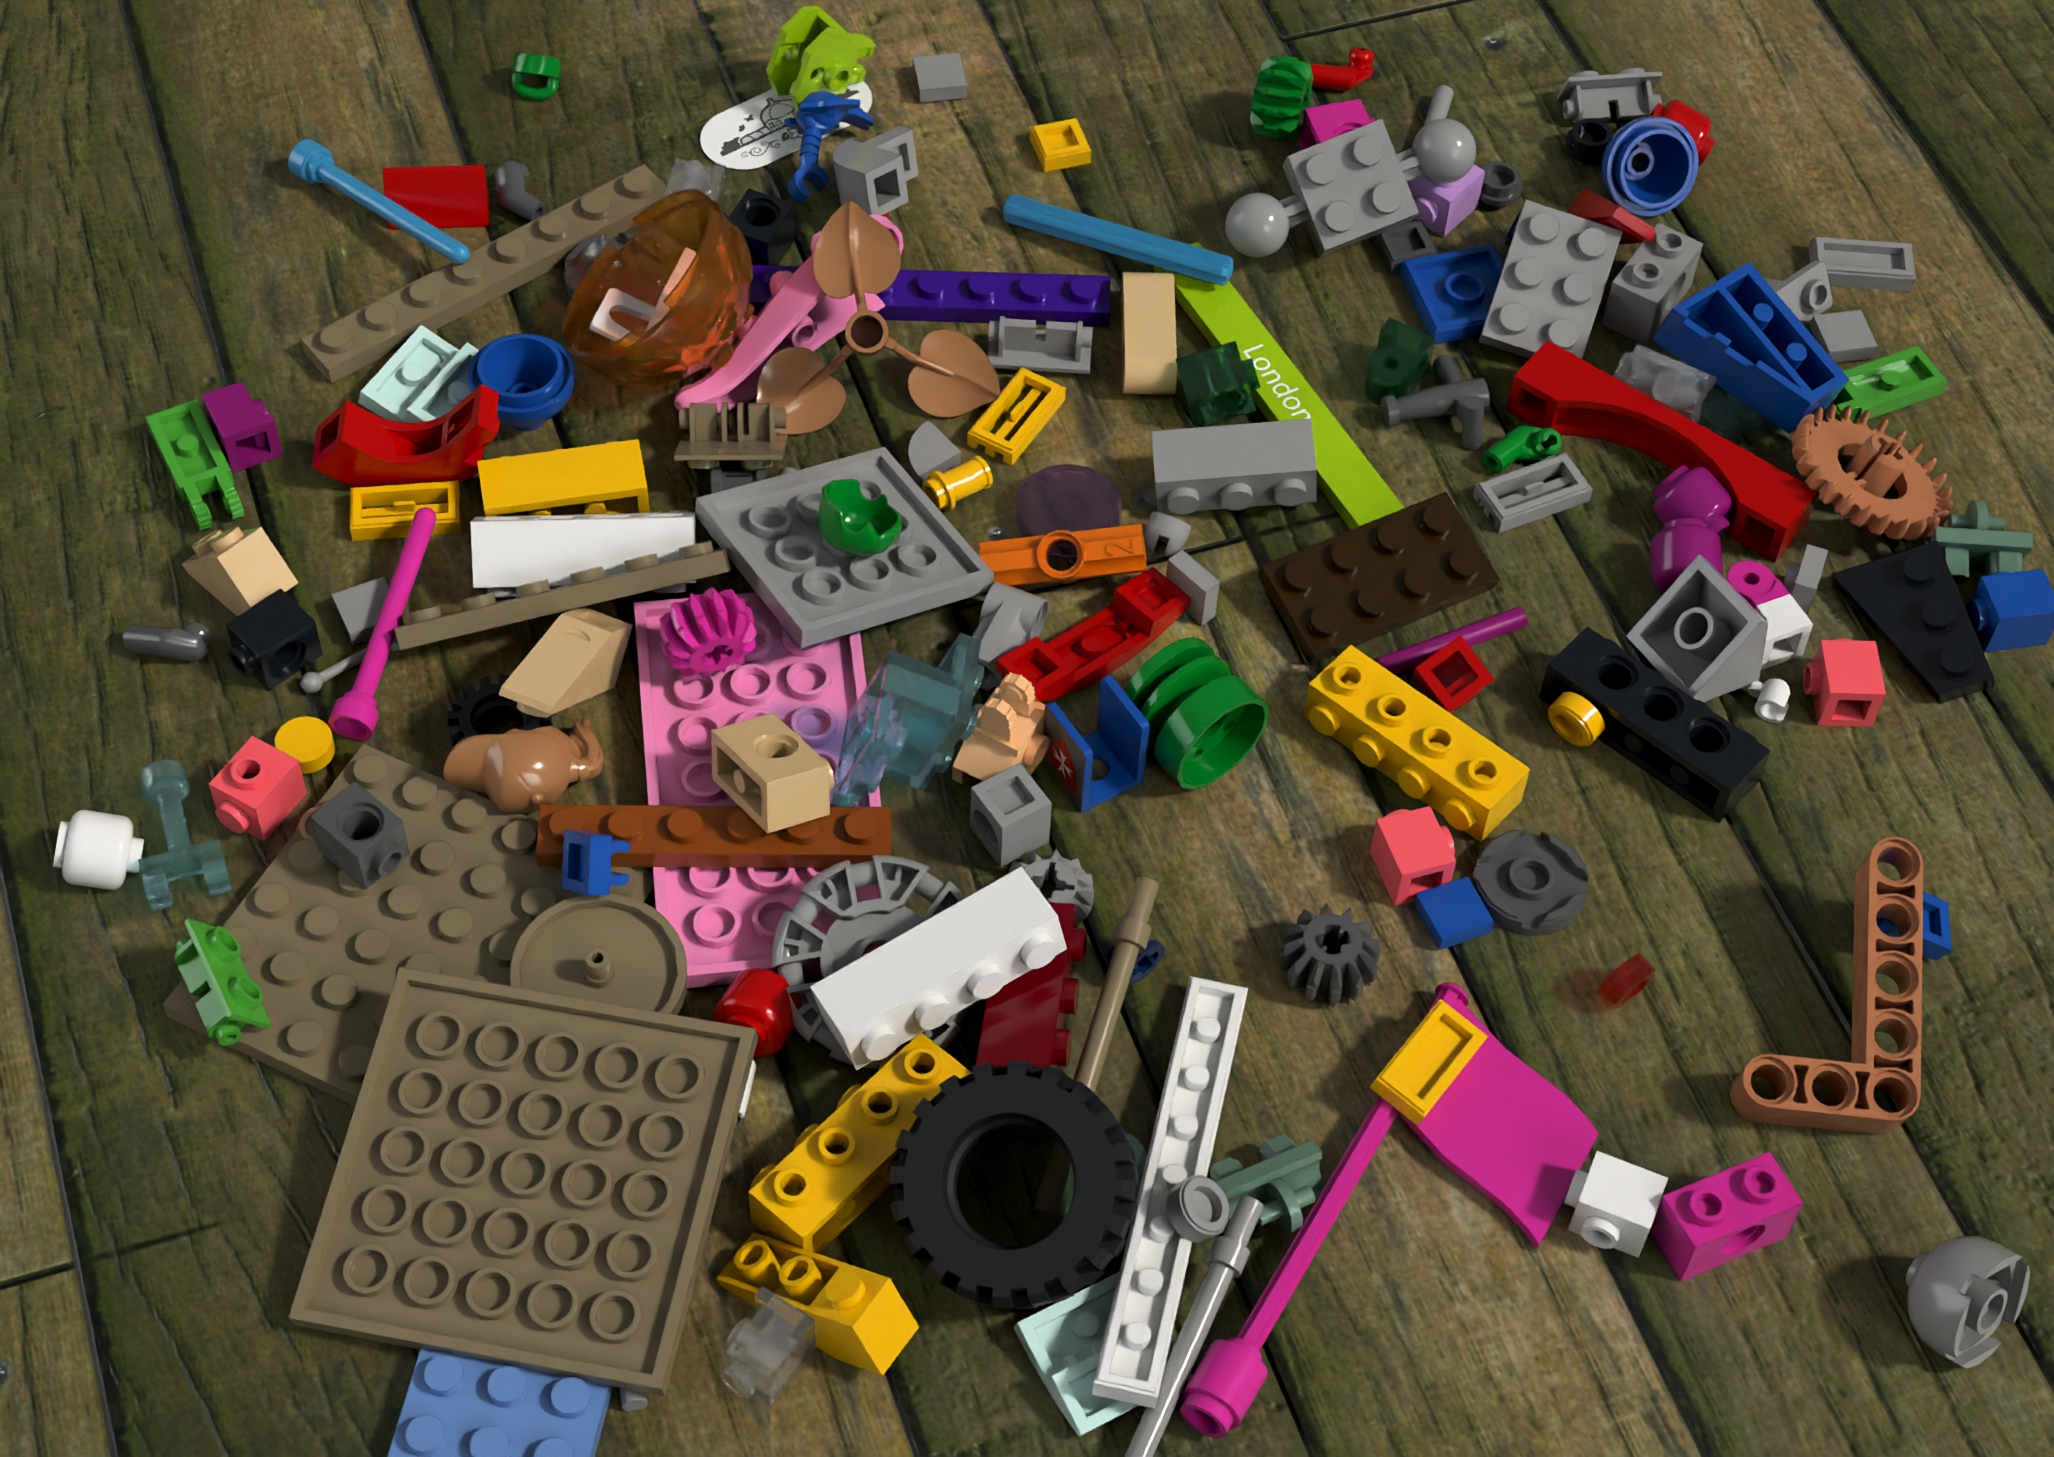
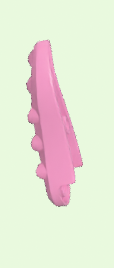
M878 214L870 215L885 226L894 236L900 254H902L904 247L903 236L897 226L887 217ZM821 231L812 236L810 245L812 255L794 273L778 271L773 274L769 284L772 297L758 315H742L738 319L736 333L739 341L726 358L717 362L712 367V371L704 378L693 384L681 387L674 398V406L678 411L679 408H689L690 403H717L718 414L721 413L722 402H728L729 410L736 408L738 402H744L745 404L756 398L760 373L766 362L775 353L788 347H804L815 351L826 341L845 330L850 317L858 312L855 294L842 299H834L827 296L819 287L814 276L813 255ZM864 292L868 310L876 312L885 307L883 301L876 294Z

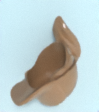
M584 718L576 721L569 736L553 726H544L527 731L511 729L505 734L475 735L463 739L450 751L444 764L443 775L445 780L452 786L486 794L502 812L522 814L540 810V805L554 804L564 794L569 783L584 781L598 776L603 768L604 757L603 751L590 729L591 721Z

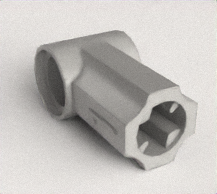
M998 581L993 583L981 609L979 626L959 659V672L964 674L972 685L989 691L993 687H999L1005 676L995 668L996 660L1034 637L1040 636L1047 618L1049 600Z

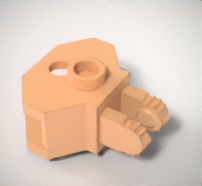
M1011 672L1007 674L984 705L978 703L970 711L964 725V734L967 736L952 767L953 780L961 784L974 778L984 781L1018 763H1021L1031 776L1044 758L1050 742V738L1043 735L1046 705L1035 701V687L1022 674H1013Z

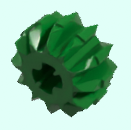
M1271 56L1263 62L1261 71L1257 74V82L1253 89L1254 95L1251 103L1252 112L1250 120L1254 133L1279 141L1281 139L1293 140L1301 133L1304 110L1310 107V99L1313 92L1312 83L1314 77L1309 63L1298 61V58L1283 56V58Z

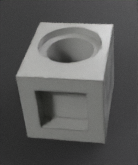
M1018 763L971 787L970 828L1001 868L1030 853L1032 850L1049 843L1052 803L1023 765Z

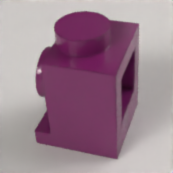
M243 381L202 395L209 426L232 473L283 456L272 414H268L261 398L252 401Z

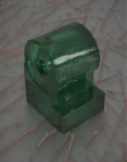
M1389 317L1380 330L1377 349L1371 353L1368 360L1364 386L1367 398L1374 404L1381 406L1382 396L1394 395L1397 399L1411 394L1430 368L1435 338Z

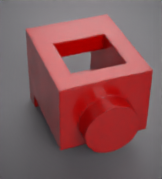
M1461 634L1418 665L1411 675V678L1422 693L1449 713L1454 710L1457 711L1479 695L1483 688L1495 680Z

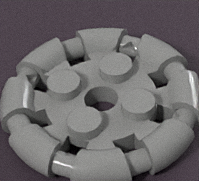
M872 855V861L851 865L848 859L823 870L810 879L798 891L801 898L792 911H784L773 940L771 969L778 970V974L783 976L790 986L786 990L790 998L794 1028L809 1043L814 1039L831 1050L829 1057L853 1065L823 1020L810 986L817 982L805 984L802 966L820 961L822 979L863 957L866 950L870 947L886 944L966 898L962 891L951 881L945 884L928 873L931 867L914 860L890 855ZM876 884L880 899H869L858 903L855 888ZM915 892L932 903V906L923 918L913 910L905 907V904ZM820 911L828 912L837 919L831 925L826 935L811 925ZM789 993H795L800 996V1009H797ZM982 999L950 1016L940 1027L926 1030L923 1034L944 1049L963 1032L960 1024L969 1011H977ZM912 1039L902 1045L905 1047ZM883 1059L872 1061L863 1068L879 1069Z

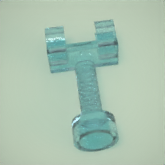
M174 760L157 761L146 766L139 775L143 798L147 803L156 805L159 808L168 850L165 853L138 859L151 912L174 906L169 886L170 881L204 873L211 897L232 892V885L220 840L217 839L191 846L181 800L186 798L190 792L185 766Z

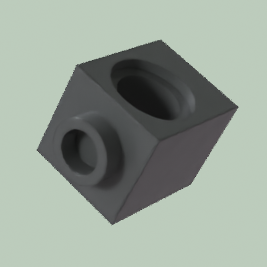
M356 781L310 816L318 850L365 890L381 877L394 873L410 854L403 821Z

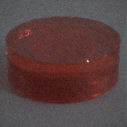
M1642 954L1634 955L1615 969L1602 982L1596 993L1610 1009H1618L1636 997L1652 981L1655 976V968Z

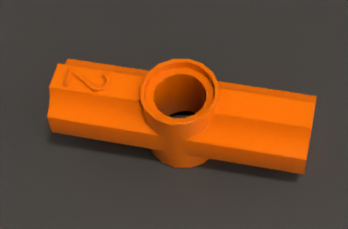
M1142 524L1074 532L1056 530L1047 535L979 543L980 558L995 574L993 583L998 581L1012 587L1054 582L1070 584L1080 579L1147 572ZM1063 543L1076 547L1078 554L1074 566L1065 571H1056L1050 567L1049 555L1053 548Z

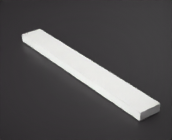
M1193 976L1189 978L1136 1201L1138 1205L1134 1224H1131L1095 1374L1092 1395L1156 1409L1193 1243L1182 1237L1171 1224L1166 1208L1167 1196L1174 1186L1185 1179L1195 1175L1205 1177L1208 1175L1248 988Z

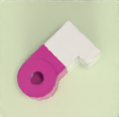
M1748 560L1734 564L1728 571L1726 580L1768 623L1761 670L1802 656L1813 626L1811 620L1782 582L1765 565Z

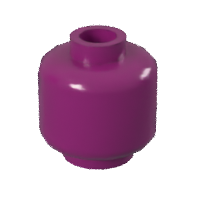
M1683 465L1670 474L1653 491L1657 497L1653 505V512L1663 525L1679 518H1697L1702 520L1705 526L1712 528L1719 536L1731 525L1725 516L1732 509L1733 499L1705 467L1699 466L1690 470L1686 465Z
M1697 518L1671 520L1662 526V530L1651 539L1652 579L1654 585L1662 592L1667 591L1699 554L1705 557L1723 576L1720 536L1712 528L1705 526L1702 520Z

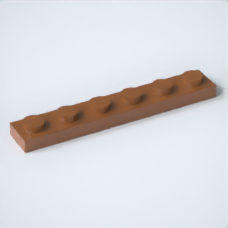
M540 805L536 847L538 866H562L564 830L586 829L612 835L613 839L622 840L630 844L629 852L618 851L611 855V867L829 868L848 859L851 865L872 861V855L891 856V807L830 806V815L767 834L740 806Z

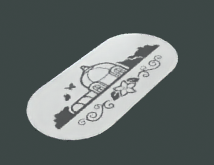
M864 81L862 83L848 84L845 93L837 94L841 99L860 100V108L866 113L871 108L872 94ZM771 89L715 115L705 124L701 131L700 144L702 150L715 163L737 170L760 168L800 150L803 134H798L797 129L784 126L786 118H797V112L791 96H778ZM839 122L840 127L822 135V139L851 125Z

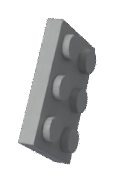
M1525 200L1478 342L1530 359L1548 340L1582 359L1623 231Z

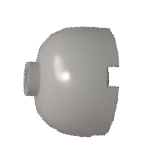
M1980 1236L1955 1237L1938 1244L1928 1254L1922 1253L1917 1256L1908 1269L1906 1284L1909 1286L1907 1296L1909 1318L1920 1339L1935 1352L1966 1369L1981 1364L2002 1343L1995 1338H1989L1998 1328L2002 1319L2013 1325L2020 1314L2028 1292L2030 1277L2029 1266L2020 1261L2023 1257L1994 1241Z

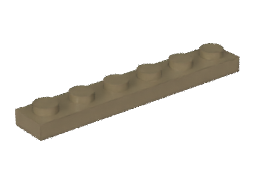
M711 540L678 548L681 558L659 563L657 553L624 561L626 567L624 572L605 576L603 567L600 566L571 573L572 584L550 589L548 579L516 586L518 597L496 602L494 592L462 599L463 610L442 615L439 605L407 612L406 615L409 623L394 628L399 649L412 648L726 573L731 569L726 547L713 550Z

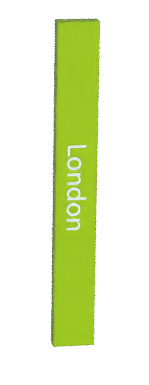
M1199 242L1191 244L1193 246L1203 248ZM1154 266L1156 273L1174 274L1176 300L1269 422L1311 418L1317 486L1351 530L1405 508L1230 281L1226 285L1221 286Z

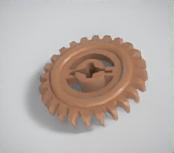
M1835 404L1828 406L1824 412L1822 407H1818L1812 413L1805 415L1798 423L1796 431L1792 435V455L1794 460L1797 461L1796 467L1802 476L1808 477L1805 482L1809 488L1820 492L1818 498L1823 503L1832 504L1835 507V513L1841 517L1849 516L1851 523L1860 528L1862 525H1866L1871 533L1880 536L1884 532L1888 538L1900 540L1902 537L1905 540L1929 537L1932 535L1935 527H1942L1953 506V501L1949 499L1952 494V488L1947 487L1943 490H1938L1945 482L1947 474L1941 473L1935 478L1928 476L1936 465L1937 459L1932 458L1925 464L1917 463L1915 459L1921 452L1923 444L1916 445L1912 450H1906L1901 446L1906 436V430L1901 431L1894 438L1885 435L1884 430L1888 425V419L1881 421L1874 431L1869 429L1867 425L1870 415L1869 410L1863 412L1856 422L1853 423L1850 420L1851 405L1846 406L1837 418H1835ZM1838 456H1854L1845 469L1842 470ZM1894 483L1899 498H1883Z

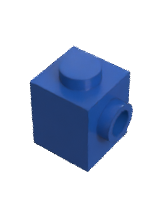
M2043 569L2013 573L2001 571L1988 576H1981L1973 597L1966 606L1968 616L1985 652L2047 645L2054 630V592Z

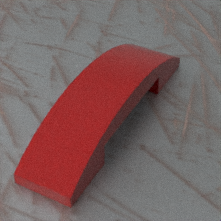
M1151 567L1147 572L1141 573L1116 588L1110 606L1046 644L1039 637H1034L997 659L995 668L1004 676L1010 672L1022 674L1024 678L1032 682V686L1035 687V701H1048L1067 696L1099 681L1139 654L1179 618L1189 607L1191 598L1156 568Z

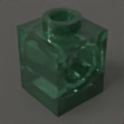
M1236 341L1176 359L1186 399L1196 428L1256 411L1251 391L1261 387L1252 358L1241 360Z

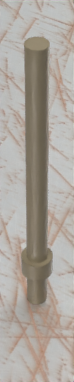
M1137 877L1126 914L1117 919L1111 938V944L1115 946L1074 1075L1075 1081H1081L1094 1093L1137 956L1145 952L1152 931L1148 920L1158 892L1159 883L1148 877ZM1055 1139L1032 1208L1035 1214L1050 1219L1056 1218L1072 1167L1067 1154Z

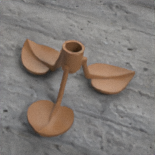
M848 201L839 207L823 227L814 250L813 270L819 287L827 296L834 299H842L855 294L858 312L853 314L846 324L845 337L847 344L842 347L841 351L825 368L818 354L804 347L785 348L775 353L766 362L758 379L756 403L775 402L776 408L786 407L787 427L786 429H777V433L788 435L805 434L820 430L829 425L840 414L846 400L844 387L830 375L852 353L870 357L878 354L884 348L890 349L908 362L916 365L908 377V390L915 404L931 416L939 418L961 416L982 405L997 400L1000 396V385L995 369L984 351L971 338L954 330H934L924 337L919 356L897 343L896 340L889 338L885 319L877 312L868 310L864 292L878 294L887 290L894 283L900 271L901 254L894 236L888 229L868 215L853 201Z

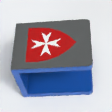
M1109 674L1101 678L1097 730L1082 737L1055 702L1045 706L1043 735L1049 737L1050 742L1041 762L1081 814L1144 782L1150 729L1149 723L1112 675ZM1093 758L1103 761L1109 769L1107 776L1098 781H1091Z

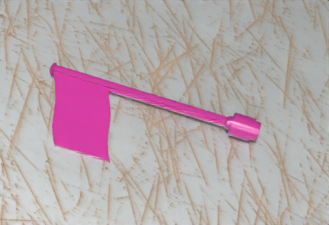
M1451 982L1439 984L1435 989L1437 998L1429 1012L1442 999L1488 1036L1418 1126L1381 1096L1377 1098L1237 1338L1214 1340L1182 1392L1184 1403L1180 1408V1413L1183 1419L1198 1432L1213 1438H1223L1228 1430L1236 1429L1241 1423L1268 1375L1267 1368L1261 1361V1348L1398 1114L1446 1166L1501 1208L1524 1232L1535 1249H1538L1569 1191L1576 1169L1581 1168L1599 1132L1567 1095L1512 1054L1467 1008L1468 995L1459 985Z

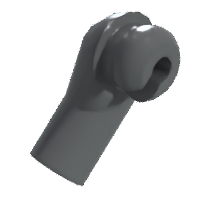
M505 161L498 166L494 174L498 204L529 222L545 215L547 211L546 202L525 192L527 182L524 176H530L527 166L521 162Z
M197 622L188 623L183 630L132 624L125 629L123 634V644L128 652L158 655L188 662L202 659L208 654L207 647L212 643L210 630Z

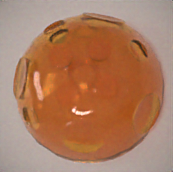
M697 189L681 190L658 200L633 218L632 221L641 229L619 251L610 243L606 245L583 276L568 305L563 321L562 336L571 343L572 349L568 347L566 350L583 365L609 379L612 383L636 388L661 387L688 379L708 367L717 371L723 368L732 358L734 346L731 344L740 332L741 327L747 323L753 314L754 306L749 302L753 279V265L745 237L720 205L704 192ZM687 247L696 252L694 259L680 281L663 301L670 310L647 332L645 330L649 324L648 321L619 311L610 312L609 315L614 322L630 331L621 339L614 342L590 330L589 326L609 289L616 288L656 308L659 298L685 248Z

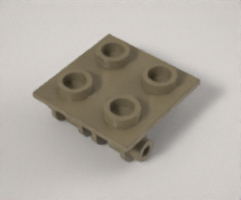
M722 402L721 405L722 433H718L717 403H690L689 408H679L680 429H689L690 434L682 435L674 454V461L687 460V466L695 469L716 468L720 466V460H741V466L744 468L760 469L772 467L773 460H783L788 441V434H777V429H786L787 427L786 407L776 408L775 402L749 403V433H745L744 402H738L737 405L738 433H729L728 402Z

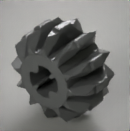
M1326 903L1320 909L1319 917L1303 909L1301 915L1298 916L1297 924H1288V928L1283 933L1282 945L1284 947L1280 950L1279 955L1280 970L1288 972L1287 982L1289 983V989L1306 987L1305 996L1308 1003L1317 998L1318 995H1323L1327 997L1333 1008L1340 1001L1341 994L1356 1002L1358 996L1362 994L1363 986H1371V983L1376 979L1378 971L1376 962L1379 961L1381 952L1379 940L1371 938L1372 929L1370 921L1353 923L1354 915L1351 907L1340 916L1333 914Z

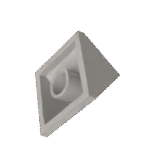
M1699 554L1626 636L1669 682L1694 699L1706 702L1759 681L1768 623L1715 567Z

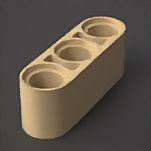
M1122 272L1120 302L1123 394L1175 395L1177 345L1174 274Z

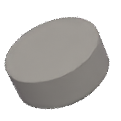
M1195 1175L1185 1179L1174 1186L1167 1196L1166 1208L1171 1224L1182 1237L1191 1242H1206L1222 1233L1229 1224L1230 1206L1227 1197L1213 1180L1205 1176Z

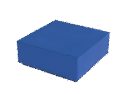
M1468 876L1416 893L1413 905L1439 950L1492 932L1494 920Z

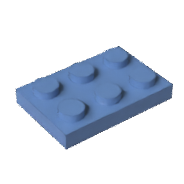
M421 1347L387 1457H595L613 1386L583 1381L577 1377H564Z

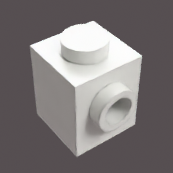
M1596 1151L1589 1173L1576 1169L1564 1204L1575 1208L1568 1231L1581 1235L1588 1243L1604 1249L1614 1248L1639 1258L1668 1178Z

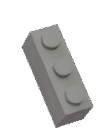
M1311 418L1151 431L1157 512L1183 515L1203 510H1242L1254 506H1295L1305 502H1317V470Z

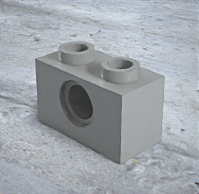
M1661 223L1655 226L1654 232H1656V235L1652 241L1641 244L1612 282L1601 324L1647 346L1659 330L1672 308L1677 306L1692 286L1704 244Z

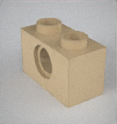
M774 713L711 730L712 780L767 834L830 815V790L834 787V775L826 758L817 754L802 740L796 731L791 730Z

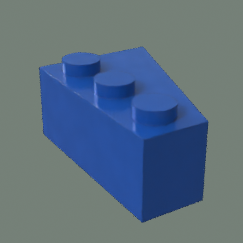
M1750 262L1672 308L1653 338V341L1788 434L1796 430L1801 419L1805 415L1812 413L1816 408L1822 407L1824 412L1850 380Z

